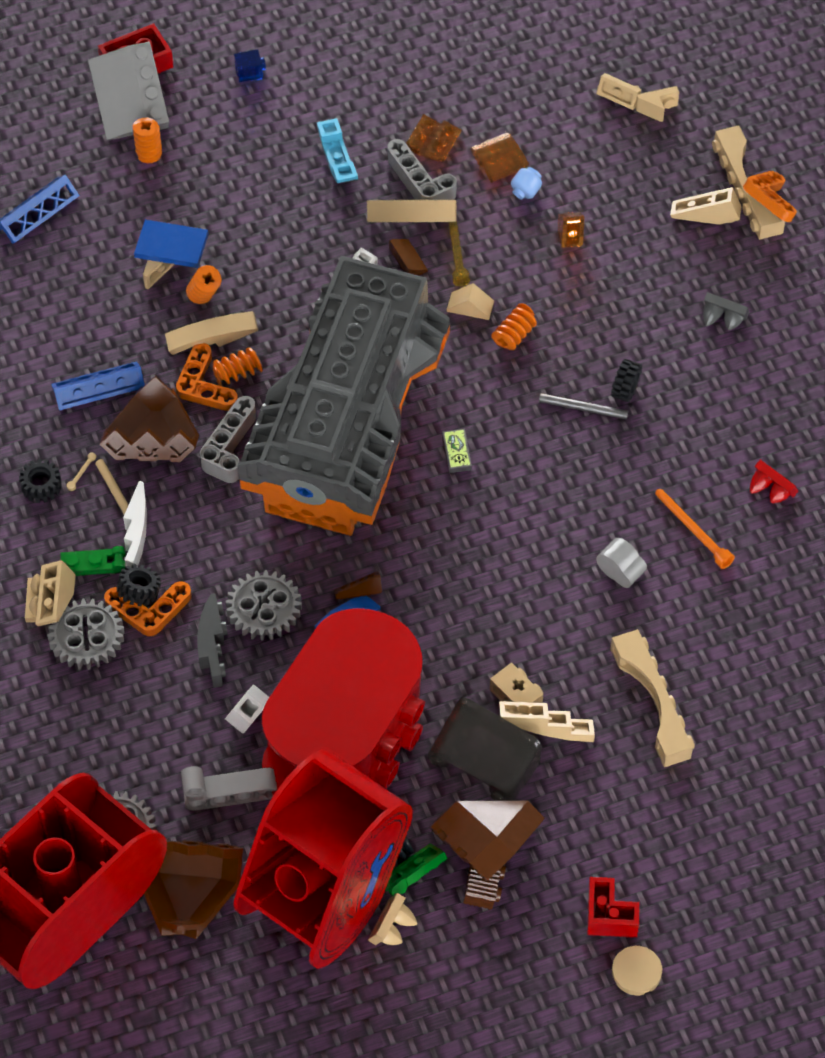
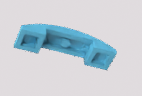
M337 118L317 122L322 147L335 181L342 183L358 179L353 161H350Z

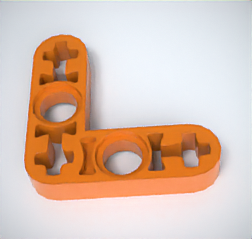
M768 171L747 178L743 189L778 218L785 222H791L797 213V210L776 193V191L781 190L785 183V178L775 171Z
M206 343L194 345L176 383L177 395L183 400L229 411L238 399L236 391L202 381L212 360L211 347ZM191 368H198L200 370L195 375L190 374L188 371ZM188 381H190V388L184 391L183 389L187 387ZM204 391H211L213 393L208 398L203 397L201 394ZM228 398H232V400H229L228 402H225V401H224V400H227Z
M182 581L174 583L149 609L143 604L142 606H137L135 602L134 605H131L129 600L127 602L123 601V597L120 598L118 596L117 587L108 589L104 595L106 607L111 605L112 612L118 611L120 618L145 636H155L189 603L192 597L189 584ZM183 591H185V595L179 594L177 596V592L182 593ZM113 597L116 599L117 597H119L120 602H118L117 600H113L111 602V598ZM162 605L172 607L168 613L160 612L159 608ZM129 608H137L139 610L135 616L127 615L126 611ZM154 621L153 627L151 625L146 627L145 623L151 624Z

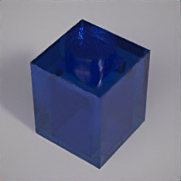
M258 49L234 53L235 69L239 83L263 78V70L266 69L264 57H260Z

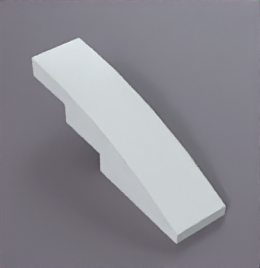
M142 481L138 482L123 517L125 530H127L124 542L126 551H128L125 565H129L131 568L132 564H136L137 567L139 565L146 537L147 507L144 482Z

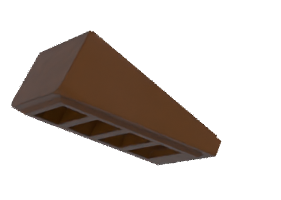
M378 571L336 588L334 590L336 599L380 594L382 592L380 574Z

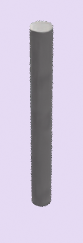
M542 393L539 398L541 403L621 419H627L628 416L627 410Z

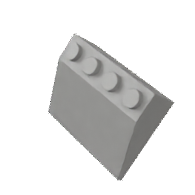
M150 41L130 45L88 60L107 141L133 136V124L140 118L154 119L158 123L160 130L168 128L169 119Z

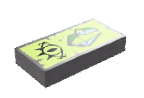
M465 429L443 431L449 473L472 470Z

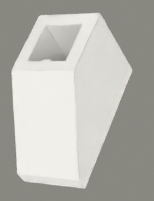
M253 684L225 720L244 734L263 711L269 696Z

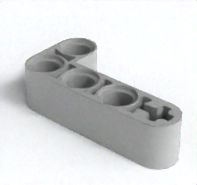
M394 139L389 142L388 162L415 200H454L456 198L457 180L453 175L443 174L432 179L403 140Z
M249 396L239 397L201 448V468L205 473L227 483H234L239 480L237 467L239 459L232 452L256 419V408L253 398Z
M197 766L187 767L181 771L185 807L192 811L269 800L273 797L271 792L278 790L273 768L207 777L203 776L202 768Z

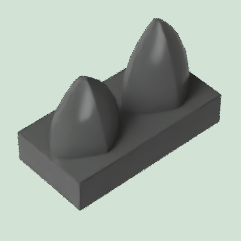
M707 292L704 298L703 319L706 327L715 323L723 312L725 313L724 322L727 330L736 328L743 320L746 321L749 315V309L744 305Z

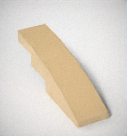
M456 200L367 201V222L457 221Z
M250 311L203 320L165 333L168 351L174 355L188 348H193L197 344L206 343L212 345L216 343L218 347H221L257 332L258 326L255 313Z
M499 701L500 721L543 736L570 741L594 742L593 720L571 719L570 711H548L547 703Z

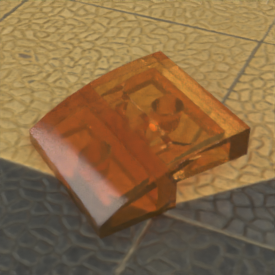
M423 114L406 144L417 155L444 162L462 130L445 120L440 124Z
M508 132L471 147L479 167L483 166L491 183L529 166V162L519 145Z

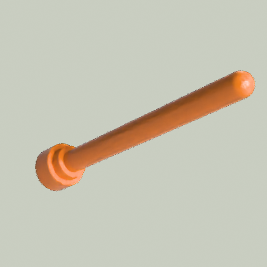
M657 489L655 495L714 554L715 563L721 569L731 565L735 556L728 549L720 548L664 490Z

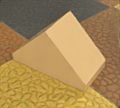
M472 283L451 293L447 312L489 320L494 300Z

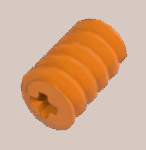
M151 118L136 120L133 124V135L138 160L143 163H154L162 156L159 125Z
M210 265L198 268L186 287V294L189 300L195 304L209 302L221 285L222 279L219 271Z
M519 303L511 314L506 317V320L491 334L493 341L500 347L514 350L516 345L522 342L521 339H524L527 333H530L532 328L537 325L533 310L527 304Z
M250 347L246 348L245 353L242 350L238 351L237 356L234 353L230 354L229 359L225 356L222 357L221 363L219 360L213 361V372L219 386H222V380L230 385V377H233L238 382V374H241L246 379V371H249L254 376V368H257L260 373L263 372L259 357Z

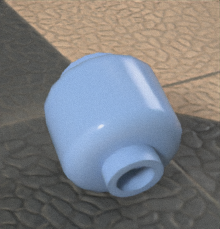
M531 167L520 169L511 180L513 194L519 199L533 198L542 186L541 174Z

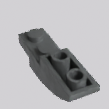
M216 593L210 594L205 603L197 635L200 669L210 668L213 688L222 687V677H226L224 663H219L218 657H222L221 645H224L223 636L228 635L226 622H221L220 616L224 615L222 601L217 602Z

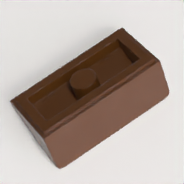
M409 239L389 240V249L404 272L418 276L428 272L427 267Z

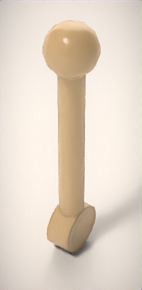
M91 452L88 454L87 461L75 478L67 483L69 491L76 489V483L89 464L96 460L95 453Z

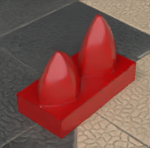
M761 459L755 465L757 471L754 473L750 483L751 494L766 489L771 483H773L770 491V503L782 502L789 496L794 498L799 492L796 485Z

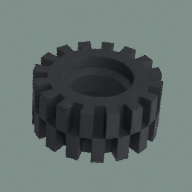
M628 359L622 361L612 385V397L630 402L640 380L642 364Z
M37 459L36 464H34L33 460L29 462L30 466L25 464L23 466L24 470L20 471L19 476L21 491L25 498L28 497L31 502L35 498L36 503H40V499H43L45 503L48 502V497L53 500L55 498L54 494L58 496L60 493L59 489L62 488L59 469L55 467L53 462L49 465V460L45 459L44 463H42L41 459ZM37 477L49 478V481L44 485L37 486L32 484V481Z
M132 564V568L128 565L125 569L121 570L116 589L119 592L118 596L120 598L123 597L125 602L129 600L131 605H134L135 602L137 606H142V603L148 606L149 603H154L155 599L157 600L161 585L160 575L157 576L156 571L151 572L152 568L147 567L145 569L144 565L141 564L140 567Z

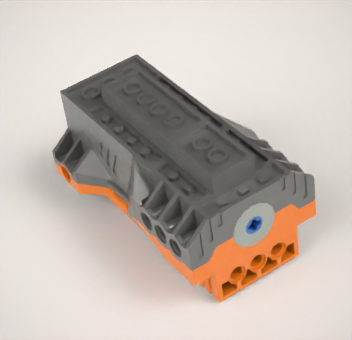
M341 256L331 282L322 285L320 297L315 302L312 316L309 317L310 334L299 362L268 389L265 403L261 406L257 422L253 426L249 442L245 446L243 457L237 467L241 489L262 494L266 513L352 536L357 521L370 525L374 522L388 484L401 439V408L411 381L437 368L450 333V318L428 303L426 277Z

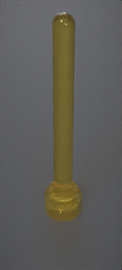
M457 221L448 222L455 270L452 273L453 284L459 287L466 286L470 283V275L463 264Z

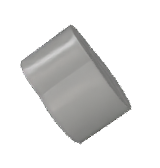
M622 538L613 539L596 558L600 569L609 578L625 588L631 587L647 570L645 561L639 556L636 549Z

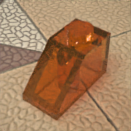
M580 212L558 214V233L561 248L583 246L585 218Z

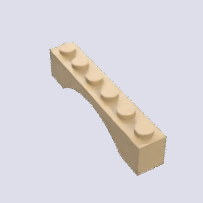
M740 126L715 131V138L712 141L713 150L720 157V165L727 172L728 182L733 184L738 200L742 203L743 213L750 220L751 230L756 232L759 240L783 234L785 221L774 215L743 189L747 177L743 169L742 160L745 155L747 140Z
M637 629L612 637L611 651L619 669L636 678L648 690L656 704L660 728L655 748L663 766L667 767L691 759L692 749L695 747L691 735H687L685 732L684 719L675 710L676 703L673 696H669L667 693V684L665 678L660 676L657 671L658 665L655 657L650 656L648 652L649 645L647 639L642 637Z

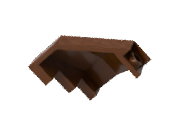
M155 375L145 386L139 388L104 431L99 445L115 460L138 459V461L170 460V462H181L196 448L199 434L174 389L168 388Z
M455 801L429 828L485 881H488L520 849L545 818L529 801Z
M166 838L167 851L163 864L155 879L144 893V896L161 936L184 935L197 939L238 888L241 880L243 848L221 843L217 845L203 844L200 841L190 840L169 841V838Z

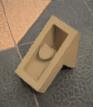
M677 86L637 94L636 111L663 122L664 109L678 106L679 90Z

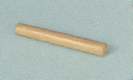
M99 459L95 464L125 515L129 504L104 460Z

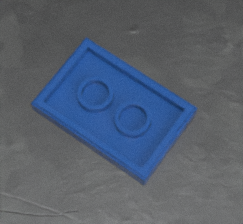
M145 219L134 256L140 259L198 268L208 238V230Z

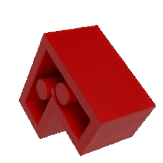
M590 877L587 935L637 938L639 902L614 901L615 878Z

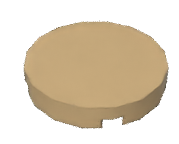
M626 947L613 960L612 976L616 985L627 994L644 995L656 989L661 981V961L653 951L646 947Z

